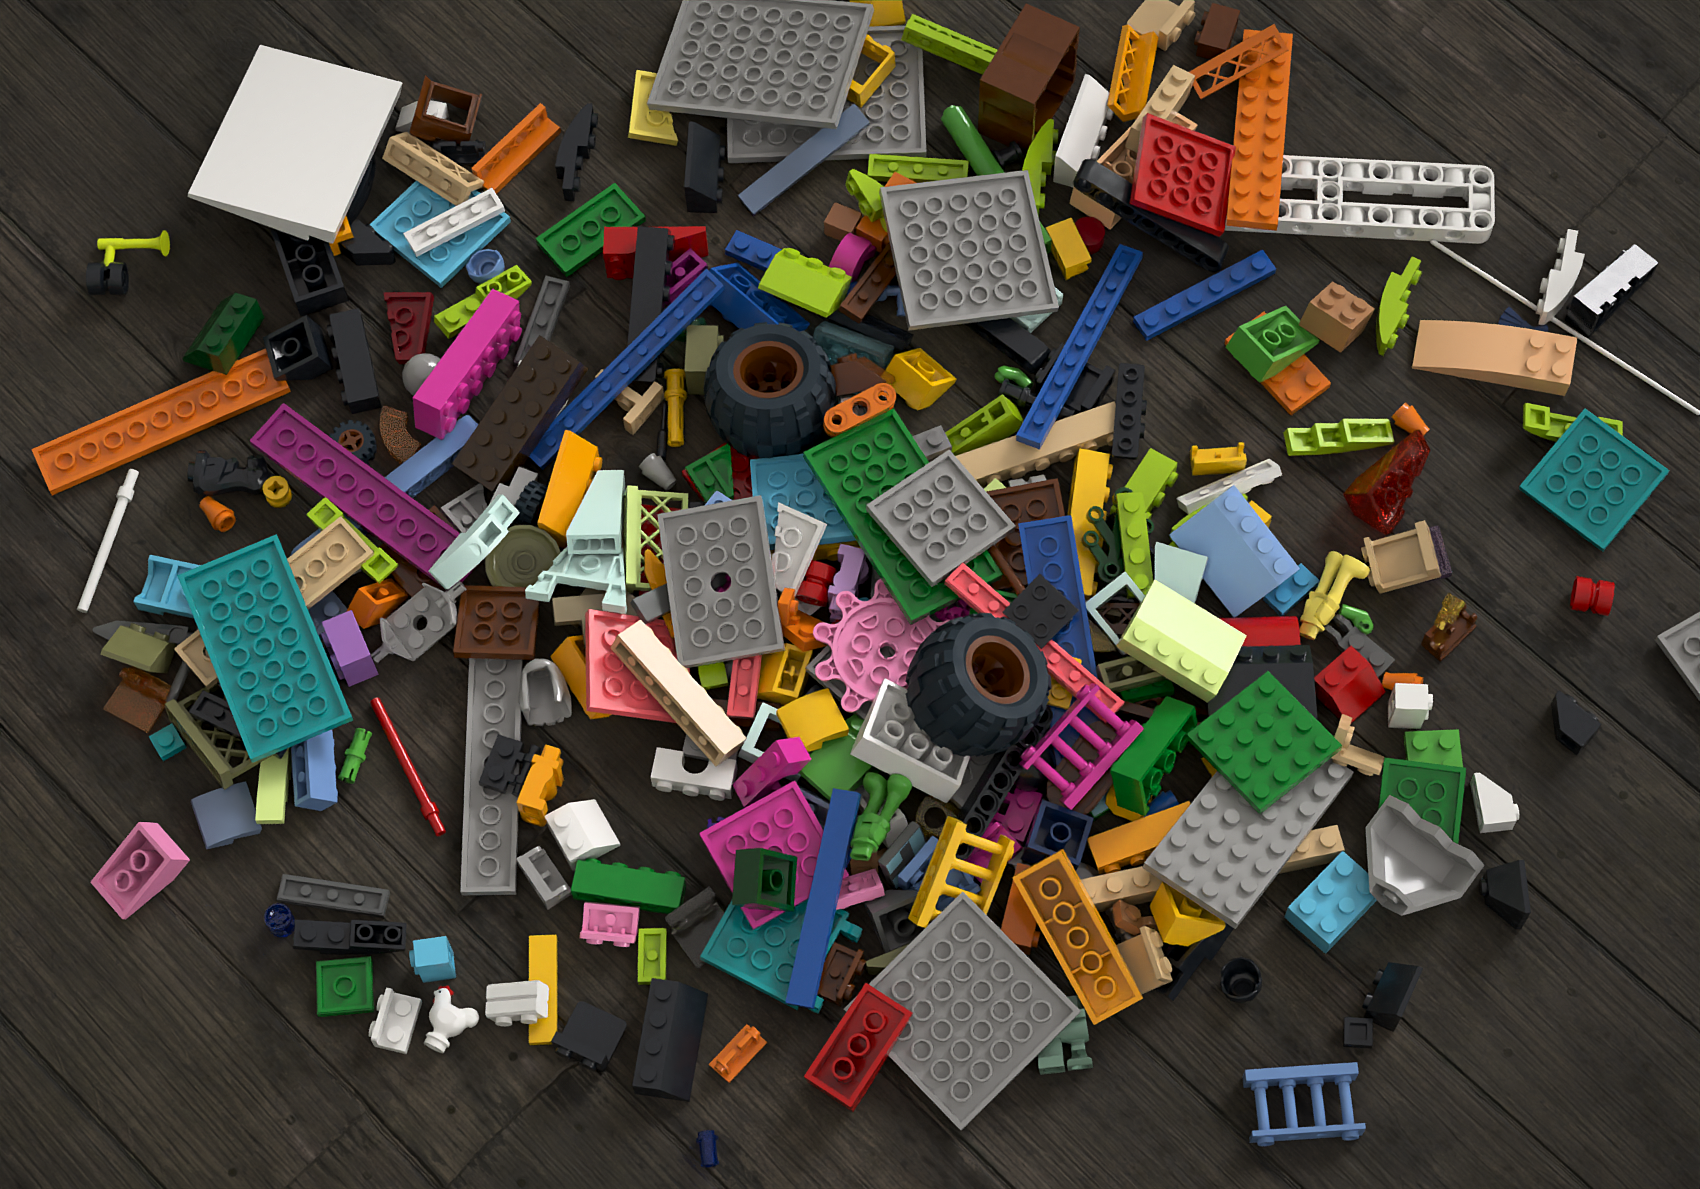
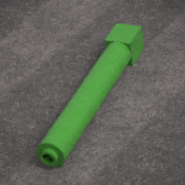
M954 105L946 108L941 121L966 160L969 161L975 174L982 176L1005 173L961 106ZM1040 222L1046 252L1049 253L1051 252L1052 239Z

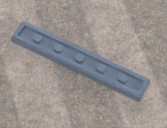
M855 104L851 105L841 114L837 129L822 128L741 192L738 198L751 214L755 216L869 126L870 122Z

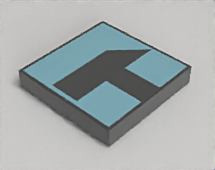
M914 821L910 822L878 860L888 886L894 890L899 888L898 875L927 843L920 825Z

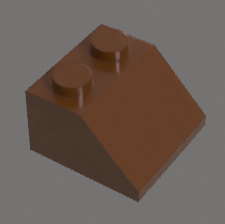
M856 353L836 358L837 363L830 365L836 383L837 396L865 391L879 383L890 385L896 382L892 374L865 356L857 358Z

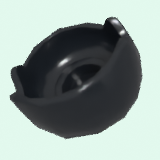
M1243 957L1234 958L1221 968L1220 986L1223 994L1230 1001L1237 1003L1252 1001L1260 993L1262 988L1261 972L1251 959Z

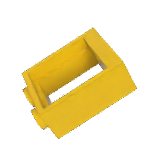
M868 34L866 35L861 53L880 63V65L864 85L854 80L851 82L846 99L862 108L896 67L895 52L887 45L877 43Z

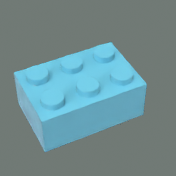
M1342 851L1287 908L1285 918L1326 954L1377 901L1369 891L1368 873Z

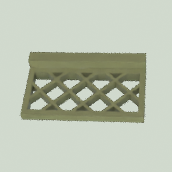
M217 682L209 690L207 687H204L178 703L175 699H172L165 703V707L171 723L225 790L234 785L232 779L273 755L252 763L247 750L233 749L235 740H241L225 732H219L217 728H214V731L202 730V721L192 717L186 710L187 707L196 702L203 690L212 694L222 689L220 682ZM216 739L230 740L228 749L216 748ZM231 756L244 757L243 763L235 768L231 767L229 760Z

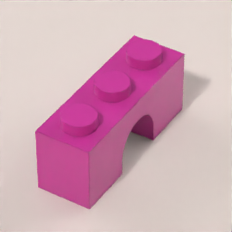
M800 737L776 740L732 785L743 806L747 807L780 789L781 786L778 782L780 779L797 774L812 759Z

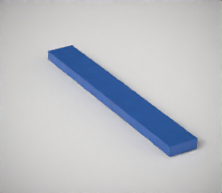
M833 788L785 1001L788 1005L814 1009L861 799L859 792Z

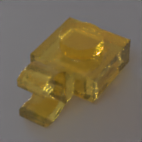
M1448 593L1442 601V609L1436 617L1434 626L1443 630L1447 623L1453 624L1464 607L1465 602Z

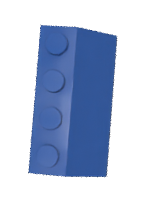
M738 262L710 268L709 272L726 288L710 306L715 307L722 313V317L725 320L732 322L739 329L750 328L755 323L767 322V324H789L799 332L808 328L810 323L784 301L778 300L772 294L758 289L760 281Z

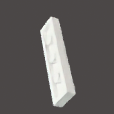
M490 188L403 234L412 251L418 257L505 212V209L493 188Z
M1267 459L1176 499L1179 508L1189 515L1202 506L1209 504L1233 485L1241 494H1245L1257 485L1269 484L1274 481V478L1282 475L1281 469L1278 464Z

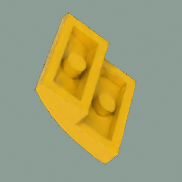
M828 688L800 697L776 711V715L787 737H800L807 752L821 749L825 741L848 736L849 728Z

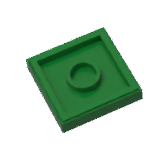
M371 957L316 961L318 1017L374 1012L373 966Z

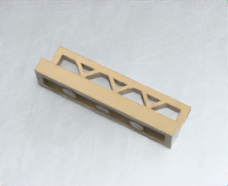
M404 132L389 138L382 159L455 206L467 201L472 191L482 188L484 184L482 179L410 133Z

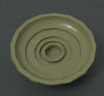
M515 525L507 529L509 532L485 557L486 573L492 586H533L538 581V576L543 571H548L553 565V560L561 553L557 542L545 530L532 525Z

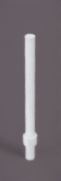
M134 469L128 470L124 484L119 487L117 492V503L77 608L80 612L87 613L126 506L133 498V487L139 474Z

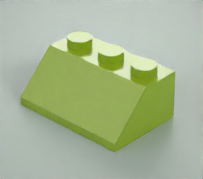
M784 248L775 254L759 283L758 289L827 318L845 300L852 277L845 274V271L840 268H830L823 265V262L819 259L807 258L800 255V252L795 249Z

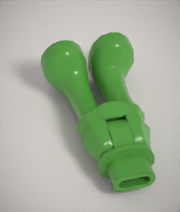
M873 772L865 775L863 787L870 797L863 813L858 816L854 828L853 839L850 842L852 847L850 857L852 859L868 861L872 853L877 852L878 846L887 837V833L891 830L890 820L902 801L908 797L912 789L911 781L901 774H891L888 780ZM886 800V802H885V804H884V807H883L881 813H880L879 815H877L878 812H879V810H880V808L882 807L884 801Z

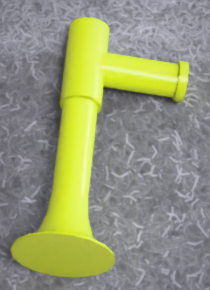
M164 230L159 237L151 239L99 238L97 246L99 250H105L104 263L108 266L110 262H114L115 250L151 248L160 250L166 257L170 250V239L167 231Z

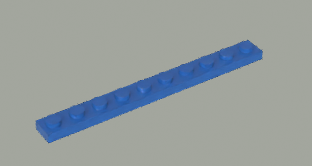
M1119 244L1017 432L1016 441L1041 449L1141 262L1143 252Z
M705 269L554 419L529 457L541 469H544L557 457L564 431L569 430L579 435L726 289L725 286L711 272Z

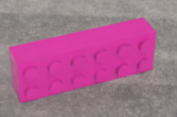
M494 289L490 291L413 396L415 428L441 440L447 432L453 431L460 414H464L467 411L473 396H477L480 393L483 382L487 377L490 378L493 375L496 364L500 359L503 360L506 357L509 346L513 341L516 342L521 335V312L518 300Z

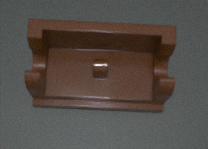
M1461 599L1425 633L1421 645L1440 662L1477 627L1475 624L1477 621L1476 613L1469 615L1465 610L1467 608L1466 603Z

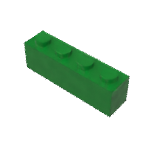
M586 858L585 861L577 860L571 893L573 899L639 906L640 910L680 916L686 890L685 877H681V874L673 871H667L665 874L656 873L648 867L632 869L622 863L615 862L612 865L601 864V861L597 859Z

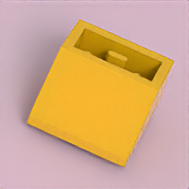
M784 643L785 651L762 655L757 699L786 705L803 697L809 678L805 668L813 660V650L803 652L795 645Z

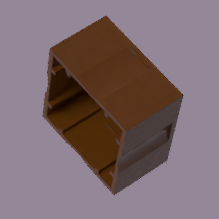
M1025 4L980 79L978 132L1006 146H1009L1011 141H1015L1022 153L1027 155L1036 134L1049 119L1054 117L1075 82L1079 26L1029 4Z

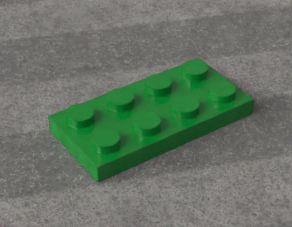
M613 183L535 238L536 244L560 271L568 277L603 252L604 227H638L646 221V217L618 185Z

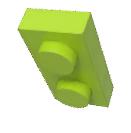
M666 928L639 929L638 985H651L652 978L666 980Z

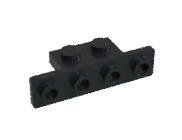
M1119 364L1112 444L1113 458L1132 460L1138 458L1139 438L1144 439L1145 423H1141V415H1146L1147 400H1142L1144 365Z

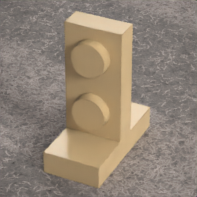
M601 369L600 372L595 376V378H597L604 370ZM654 381L643 396L627 386L615 398L619 406L628 411L627 415L623 418L626 431L634 435L663 401V386Z

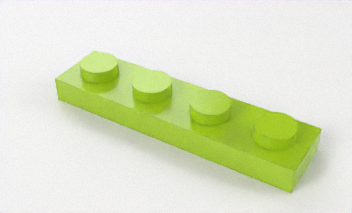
M869 154L867 176L876 181L888 182L893 173L897 172L916 183L968 177L969 161Z
M1143 491L1116 494L1124 572L1128 574L1141 592L1146 595L1153 583ZM1126 587L1127 599L1136 598Z

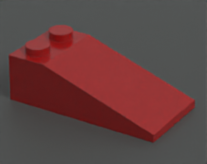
M706 226L657 227L668 228L671 231V235L675 236L674 250L669 251V261L674 262L690 248L700 258L708 256ZM604 227L603 256L607 278L615 280L633 278L638 227Z
M865 983L804 1075L805 1080L854 1112L913 1013Z

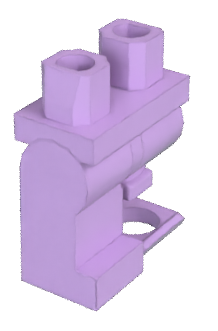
M840 543L837 554L838 562H841V569L835 574L833 586L830 585L828 590L829 612L831 613L830 622L841 620L843 617L842 611L836 604L837 595L842 591H849L858 599V585L863 584L869 578L866 555L861 548Z

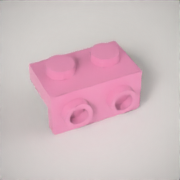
M585 902L580 938L586 939V943L603 944L604 940L614 941V946L629 947L630 943H635L638 938L640 907Z

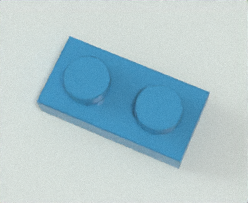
M1302 563L1298 565L1300 568L1298 571L1263 598V601L1279 616L1286 615L1319 584L1320 580Z

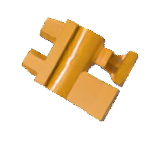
M545 745L541 756L534 754L532 758V767L516 802L522 820L540 827L547 824L545 819L548 811L546 801L552 800L556 796L557 786L561 787L564 781L561 769L563 759L560 758L561 750L559 748Z

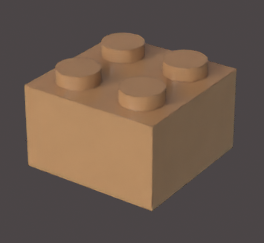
M1332 281L1309 302L1299 326L1339 352H1342L1364 331L1375 308L1368 305L1365 300L1348 292L1343 286Z

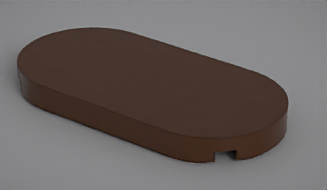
M1100 720L1088 726L1105 742L1109 741L1111 743L1117 736L1115 733L1116 729L1108 722L1105 724ZM1082 735L1079 736L1071 747L1086 762L1090 761L1093 763L1099 756L1098 750ZM1066 757L1062 759L1055 769L1069 783H1075L1081 776L1079 774L1080 770ZM1112 765L1072 809L1073 811L1087 815L1097 806L1113 784L1110 773ZM1048 779L1047 797L1049 802L1067 808L1059 801L1063 796L1061 795V790Z

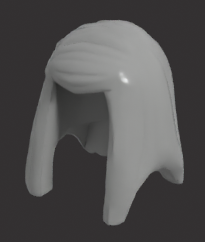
M534 659L527 663L521 672L518 698L520 710L523 712L528 725L543 726L546 723V725L550 726L555 725L556 722H563L564 717L569 718L572 714L571 696L559 667L548 659Z

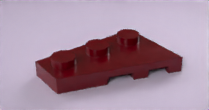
M383 292L387 303L388 320L392 330L391 336L395 358L398 364H406L413 356L424 354L426 351L434 296L431 292Z

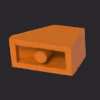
M392 578L383 580L380 584L374 583L358 588L347 611L352 610L357 624L365 629L380 624V618L385 619L407 599L408 594Z

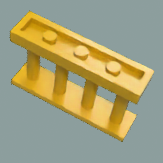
M948 816L908 919L916 925L926 928L929 922L942 912L936 910L935 907L939 896L943 894L957 898L962 892L987 915L1007 861L1013 856L1015 842L1001 834L998 842L995 843L967 833V825ZM965 843L993 853L987 869L956 858L955 854L959 844ZM953 868L983 879L980 885L981 890L974 894L946 884L945 880L949 870Z

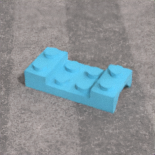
M150 555L148 559V576L142 593L134 599L137 609L160 615L167 612L194 618L177 575L201 565Z

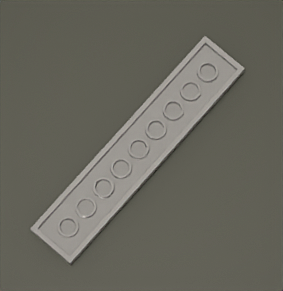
M469 658L461 895H516L519 810L516 802L518 797L512 795L514 789L512 785H508L506 793L503 794L480 786L479 780L498 734L521 741L522 711L520 710L518 696L523 660ZM517 763L514 775L520 774V763Z

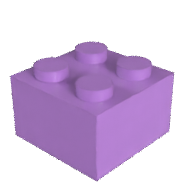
M352 610L322 622L325 631L321 633V636L340 680L345 678L350 687L379 675Z

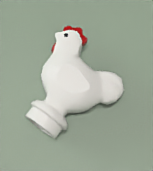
M440 986L437 991H434V1004L429 1012V1019L434 1027V1031L428 1032L426 1034L427 1038L424 1041L426 1046L439 1053H444L445 1049L449 1047V1037L459 1035L467 1027L472 1028L479 1021V1014L475 1009H459L451 1004V996L454 992L450 990L449 986Z

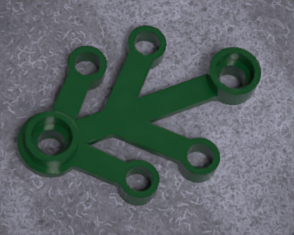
M1127 487L1117 489L1112 496L1113 505L1117 508L1116 494L1131 493L1133 491ZM1093 506L1088 510L1086 518L1095 526L1108 545V556L1098 545L1099 536L1096 532L1087 531L1081 541L1083 546L1090 550L1099 563L1097 574L1100 580L1110 584L1124 573L1123 558L1118 560L1120 550L1122 549L1118 511L1116 509L1113 530L1111 531L1103 519V510L1098 506ZM1092 511L1098 513V519H1095L1091 516ZM1146 519L1149 526L1148 535H1150L1154 530V523L1150 519ZM1086 536L1093 537L1094 543H1089L1086 540ZM1107 567H1113L1115 574L1108 573Z

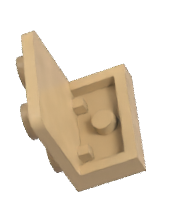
M1145 0L1128 20L1127 24L1138 35L1154 31L1158 36L1157 47L1166 51L1173 42L1177 41L1185 26L1189 25L1194 19L1195 1L1184 0L1180 6H1177L1169 0Z

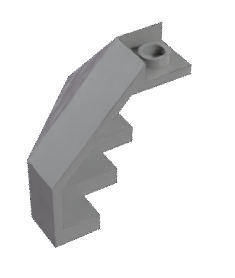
M1391 795L1388 796L1366 826L1369 891L1383 907L1401 916L1461 898L1484 867V864L1473 851L1453 842L1439 826L1420 818L1408 803Z

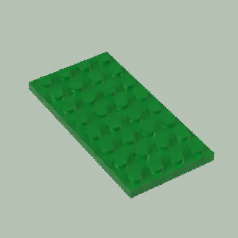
M894 408L803 452L804 460L910 625L961 600L958 595L944 584L948 577L931 587L866 511L868 503L929 463ZM987 550L965 564L988 585L1002 579V572Z

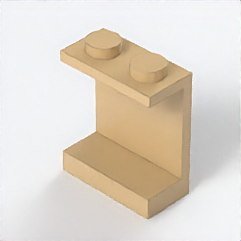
M1146 926L1139 928L1141 931L1140 935L1116 945L1141 995L1173 981L1170 974L1172 972L1171 964L1168 958L1164 957L1161 948L1163 946L1162 938L1155 929Z

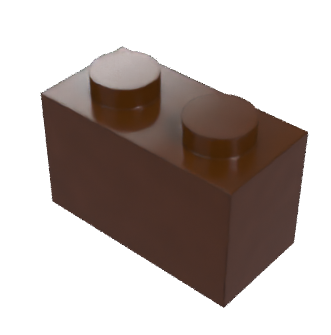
M1212 3L1209 12L1204 11L1201 25L1204 27L1202 32L1197 31L1194 45L1198 46L1196 56L1211 60L1230 49L1238 25L1240 10Z

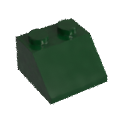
M763 848L736 850L732 905L748 909L794 912L797 857Z

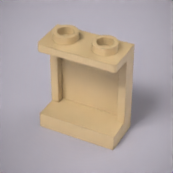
M1425 520L1415 523L1416 529L1374 541H1371L1369 537L1364 538L1365 547H1362L1361 550L1365 563L1369 562L1371 567L1368 579L1371 587L1376 586L1380 594L1441 577L1430 529Z

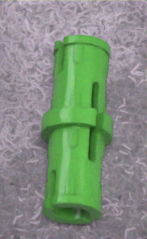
M355 729L351 745L344 753L346 758L338 776V779L341 781L346 778L344 782L355 783L360 764L366 759L364 753L372 736L370 731H367L365 734L366 729Z

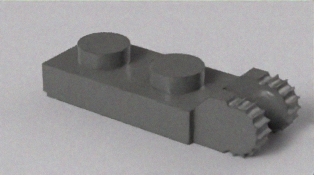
M1337 614L1333 621L1346 633L1343 638L1331 626L1326 625L1324 627L1323 634L1336 645L1338 650L1343 653L1350 646L1355 648L1371 664L1378 679L1394 664L1395 659L1362 633L1356 626L1353 627L1351 622L1342 615Z

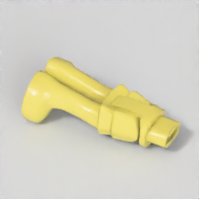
M1335 551L1329 552L1325 559V567L1315 592L1310 591L1309 599L1306 600L1304 611L1300 618L1302 623L1299 628L1300 636L1315 640L1318 632L1324 631L1325 628L1322 625H1327L1335 616V612L1340 608L1339 604L1350 580L1354 577L1365 579L1370 573V568L1349 555L1342 556Z

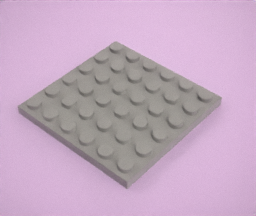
M1028 170L880 187L879 194L908 331L1058 311L1059 305Z
M964 892L955 898L869 983L870 986L913 1013L888 1056L961 1131L1081 1013L1066 995ZM855 998L844 1008L846 1012Z

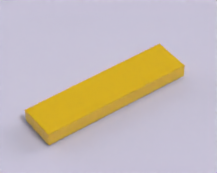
M557 935L529 936V981L539 980L549 987V1000L547 1001L548 1017L537 1019L535 1024H529V1044L549 1045L552 1044L551 1040L556 1031L558 1032Z

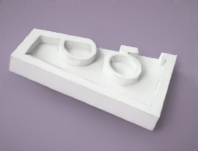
M778 502L777 512H779L778 524L775 528V551L772 555L776 589L782 592L784 587L795 589L796 597L827 524Z

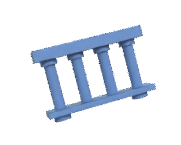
M1357 1062L1245 1070L1242 1077L1243 1087H1251V1090L1254 1091L1259 1130L1251 1132L1249 1137L1250 1143L1257 1142L1258 1146H1270L1275 1144L1274 1141L1330 1137H1342V1140L1346 1141L1358 1139L1359 1135H1363L1366 1126L1365 1123L1354 1124L1349 1085L1359 1074ZM1324 1082H1335V1085H1338L1343 1125L1326 1126L1321 1087L1324 1085ZM1296 1084H1307L1310 1087L1314 1127L1298 1128L1293 1089L1296 1087ZM1279 1085L1283 1092L1287 1128L1270 1129L1265 1090L1268 1089V1086Z

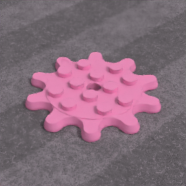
M881 579L875 583L874 596L868 601L857 599L849 591L840 592L836 597V604L843 614L841 621L837 624L818 623L813 629L814 638L829 645L832 651V655L828 660L820 662L816 666L815 675L821 681L837 679L844 682L846 693L841 699V706L849 713L856 712L865 702H873L885 678L907 689L909 686L905 680L909 665L920 644L939 626L950 621L936 622L928 616L910 625ZM884 646H890L894 649L895 654L886 659L880 653V649Z

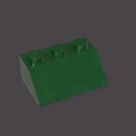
M233 293L222 300L183 356V361L227 375L264 320L257 299Z

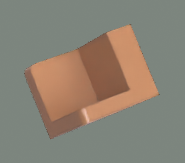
M834 203L824 221L825 235L842 241L848 233L856 235V227L862 220V213Z

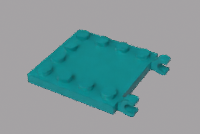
M808 900L795 906L794 912H785L754 930L751 928L741 908L732 905L731 901L700 955V960L786 1004L785 1001ZM838 909L835 912L825 959L840 933L855 943L858 942L862 935L863 929L848 922L849 913L842 909ZM817 996L814 1009L809 1010L818 1014L823 1006L824 999ZM788 1005L796 1010L799 1008V1006Z

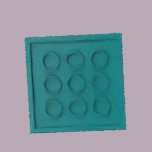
M1585 408L1522 482L1519 489L1603 552L1669 474L1670 470Z

